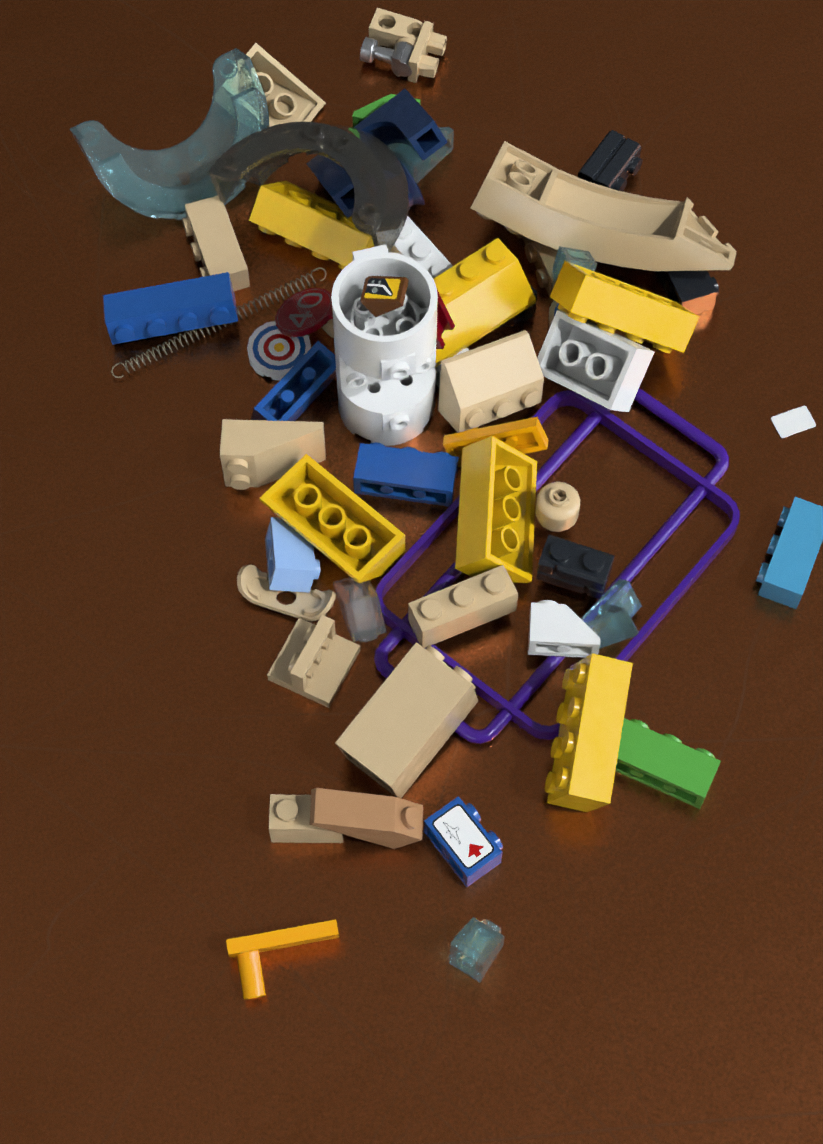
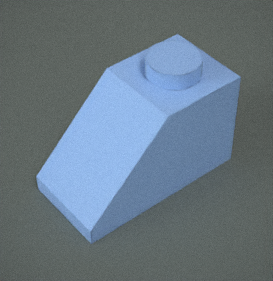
M271 517L265 537L269 590L310 593L313 580L318 579L320 575V560L315 559L314 546L281 519Z

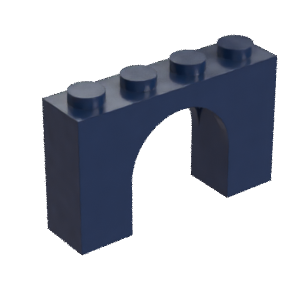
M403 89L306 164L348 219L373 200L359 181L360 170L371 155L385 146L403 143L409 145L420 159L424 161L448 143L432 117L406 89Z

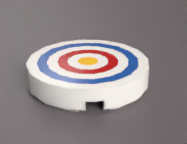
M275 321L267 322L258 327L250 336L247 346L250 365L257 374L263 377L264 375L272 377V380L278 381L311 349L308 335L294 338L284 336L278 330Z

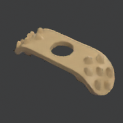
M255 565L241 567L237 575L239 592L248 601L306 621H316L322 615L326 616V613L333 607L336 593L332 590L320 591L318 589H310V593L292 592L296 596V600L292 604L283 605L276 599L277 595L283 591L269 590L268 574L260 571Z

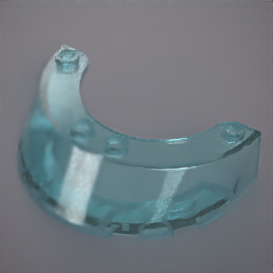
M235 48L215 60L212 68L214 92L209 112L201 126L189 138L175 146L161 150L137 149L116 139L101 123L94 120L85 121L70 128L77 144L106 190L115 199L135 212L156 219L182 220V218L187 217L185 204L221 195L224 205L234 199L246 187L244 184L250 178L253 171L258 169L266 149L267 126H269L266 97L249 56Z

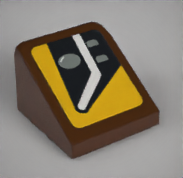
M392 276L366 277L360 301L375 317L381 316L403 306L409 280L406 277Z

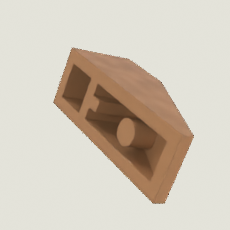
M314 788L311 789L309 825L396 849L422 840L423 805L393 796Z

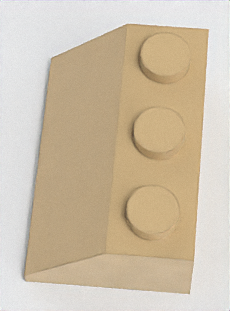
M524 330L441 361L438 411L458 433L477 428L483 424L541 403L544 376L529 333Z

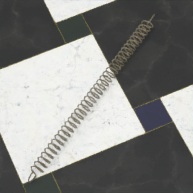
M321 267L316 268L311 271V275L309 273H306V277L301 275V278H296L295 282L291 280L290 284L285 283V287L281 285L280 290L278 288H275L274 292L271 290L269 291V295L267 293H264V297L259 296V300L257 298H254L253 302L248 301V305L246 303H243V308L241 306H238L237 313L240 316V319L242 320V317L239 312V307L244 311L245 316L248 317L244 308V304L249 308L251 314L253 315L249 302L253 304L256 311L258 312V309L255 305V299L258 301L262 309L264 308L261 304L260 297L263 298L267 307H269L265 298L266 294L270 298L272 304L274 305L270 292H272L275 295L277 301L279 302V299L276 295V289L280 292L283 299L285 298L282 294L281 287L285 289L288 297H290L286 288V284L291 288L293 294H295L291 282H293L296 285L298 291L300 292V289L297 285V279L301 282L303 289H305V286L302 282V277L306 279L307 284L310 287L311 285L307 279V274L312 278L313 283L316 284L312 276V272L318 269L324 270L325 277L322 280H320L323 281L327 275L325 269ZM202 328L199 329V330L201 331L203 337L205 338V335H204V333H203ZM195 329V331L192 330V331L195 333V335L197 336L198 340H200V338H199V336H198V333H197V329ZM191 330L190 334L187 331L184 332V336L182 334H179V339L176 336H174V342L171 339L168 340V344L166 342H163V347L160 344H158V350L155 347H152V352L149 349H147V355L144 352H142L141 357L139 355H136V360L133 357H131V363L128 360H125V365L122 362L115 364L111 369L112 375L116 378H122L124 376L122 375L118 377L113 374V368L119 364H122L127 370L128 374H130L126 361L135 371L132 359L136 362L138 367L141 368L137 356L146 366L143 354L151 363L148 351L152 354L155 361H157L153 348L158 352L161 358L162 355L160 353L159 346L163 349L165 354L168 355L164 343L169 347L170 351L173 353L172 348L170 346V341L178 350L175 338L179 341L182 348H184L180 335L185 339L187 345H189V343L186 338V333L190 336L194 343Z

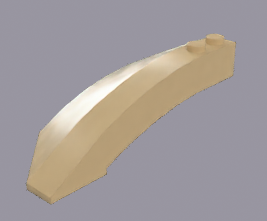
M504 141L471 206V209L475 210L480 217L500 223L512 234L523 235L558 251L584 259L620 267L649 271L731 270L737 252L729 243L723 245L716 238L719 231L705 216H700L699 218L691 210L694 204L688 197L684 202L650 198L614 190L559 170Z

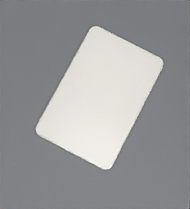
M806 406L771 417L781 438L816 426Z

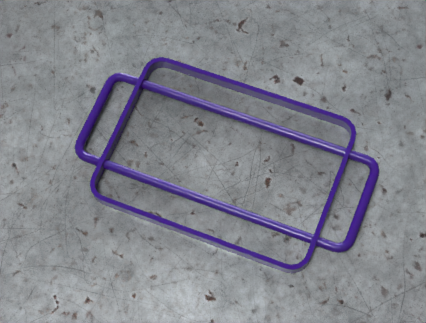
M639 388L634 399L636 402L715 457L716 464L703 478L610 413V409L574 391L566 390L552 396L533 417L538 416L542 425L555 410L564 406H574L588 414V416L537 471L536 492L599 423L694 489L605 590L602 599H598L581 618L590 628L704 497L721 508L730 520V526L616 657L618 660L627 662L728 544L737 530L740 511L736 502L729 495L714 486L727 471L729 456L726 449L720 443ZM460 495L381 579L376 588L375 607L377 614L386 625L393 629L379 644L374 656L377 670L386 679L395 669L388 662V655L403 638L413 645L416 642L419 645L420 643L408 621V613L401 620L384 605L383 597L459 515ZM456 561L423 597L447 588L463 573L455 569ZM431 645L445 657L443 662L451 669L458 666L473 678L471 683L476 687L474 689L475 693L500 711L484 729H474L462 721L454 732L463 739L478 744L489 742L502 731L510 720L538 739L550 740L558 737L559 723L551 726L541 725L521 712L520 709L565 658L564 656H548L508 702L437 646Z

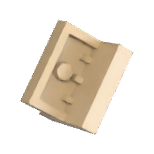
M322 615L317 625L298 618L267 674L268 680L330 708L361 651L360 645L336 635L335 620Z

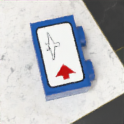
M458 796L424 820V833L463 884L468 887L501 863L503 853L501 849H503V845L493 831L487 832L479 823L481 817L471 803L465 805Z

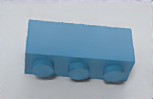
M795 497L791 508L784 506L777 523L778 526L783 527L781 535L773 534L766 552L773 556L770 564L762 563L756 581L762 583L758 593L759 596L797 609L823 541V506Z

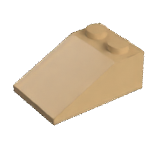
M257 43L252 46L212 96V99L233 117L288 147L295 143L326 103Z
M222 420L220 459L225 486L239 490L263 486L280 479L306 454L317 463L326 460L323 422Z

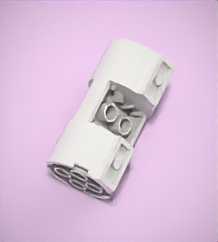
M385 244L352 252L353 261L336 278L331 298L338 408L341 419L352 434L355 435L356 433L363 438L371 440V443L391 446L405 443L417 437L423 432V428L434 414L438 295L434 279L424 266L405 255L388 252L387 245ZM369 276L406 277L409 282L403 306L375 317L360 301L365 278Z

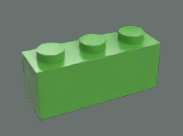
M624 718L615 771L700 809L721 761L705 749H693L682 744V741L674 735L667 733L659 734L650 730L649 726L640 720Z

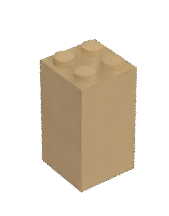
M417 642L335 742L346 759L398 798L403 797L478 702L474 690L476 687L471 683L473 678L458 666L451 669L443 662L445 657L438 650L430 645L423 648Z

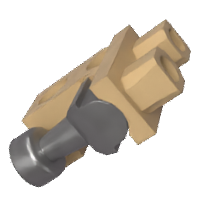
M377 8L369 26V38L365 37L361 47L360 61L372 63L375 58L391 64L392 71L396 76H408V81L414 83L417 82L419 75L434 78L439 58L431 57L427 54L432 53L443 56L446 49L447 36L433 32V23L424 21L422 23L417 19Z

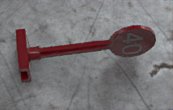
M318 287L295 293L284 301L276 313L275 322L278 330L284 336L293 338L306 336L317 331L329 320L333 319L332 294L327 289ZM437 290L436 349H443L445 343L441 335L444 330H453L455 324Z

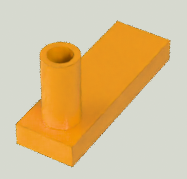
M538 416L444 435L443 440L446 452L452 456L459 457L458 467L462 466V450L464 447L490 436L499 439L523 454L547 450L549 441Z
M336 919L227 939L229 957H237L244 1000L266 996L259 952L339 938Z

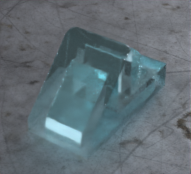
M619 579L581 620L600 637V648L634 637L639 633L631 618L642 605L630 582Z

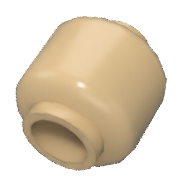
M552 482L540 490L537 495L535 514L538 522L544 528L550 531L561 532L568 530L575 524L579 516L581 501L575 488L565 482Z

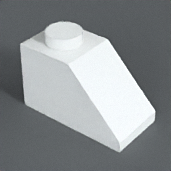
M552 600L531 603L528 655L583 658L592 653L598 655L600 637L566 604H558Z

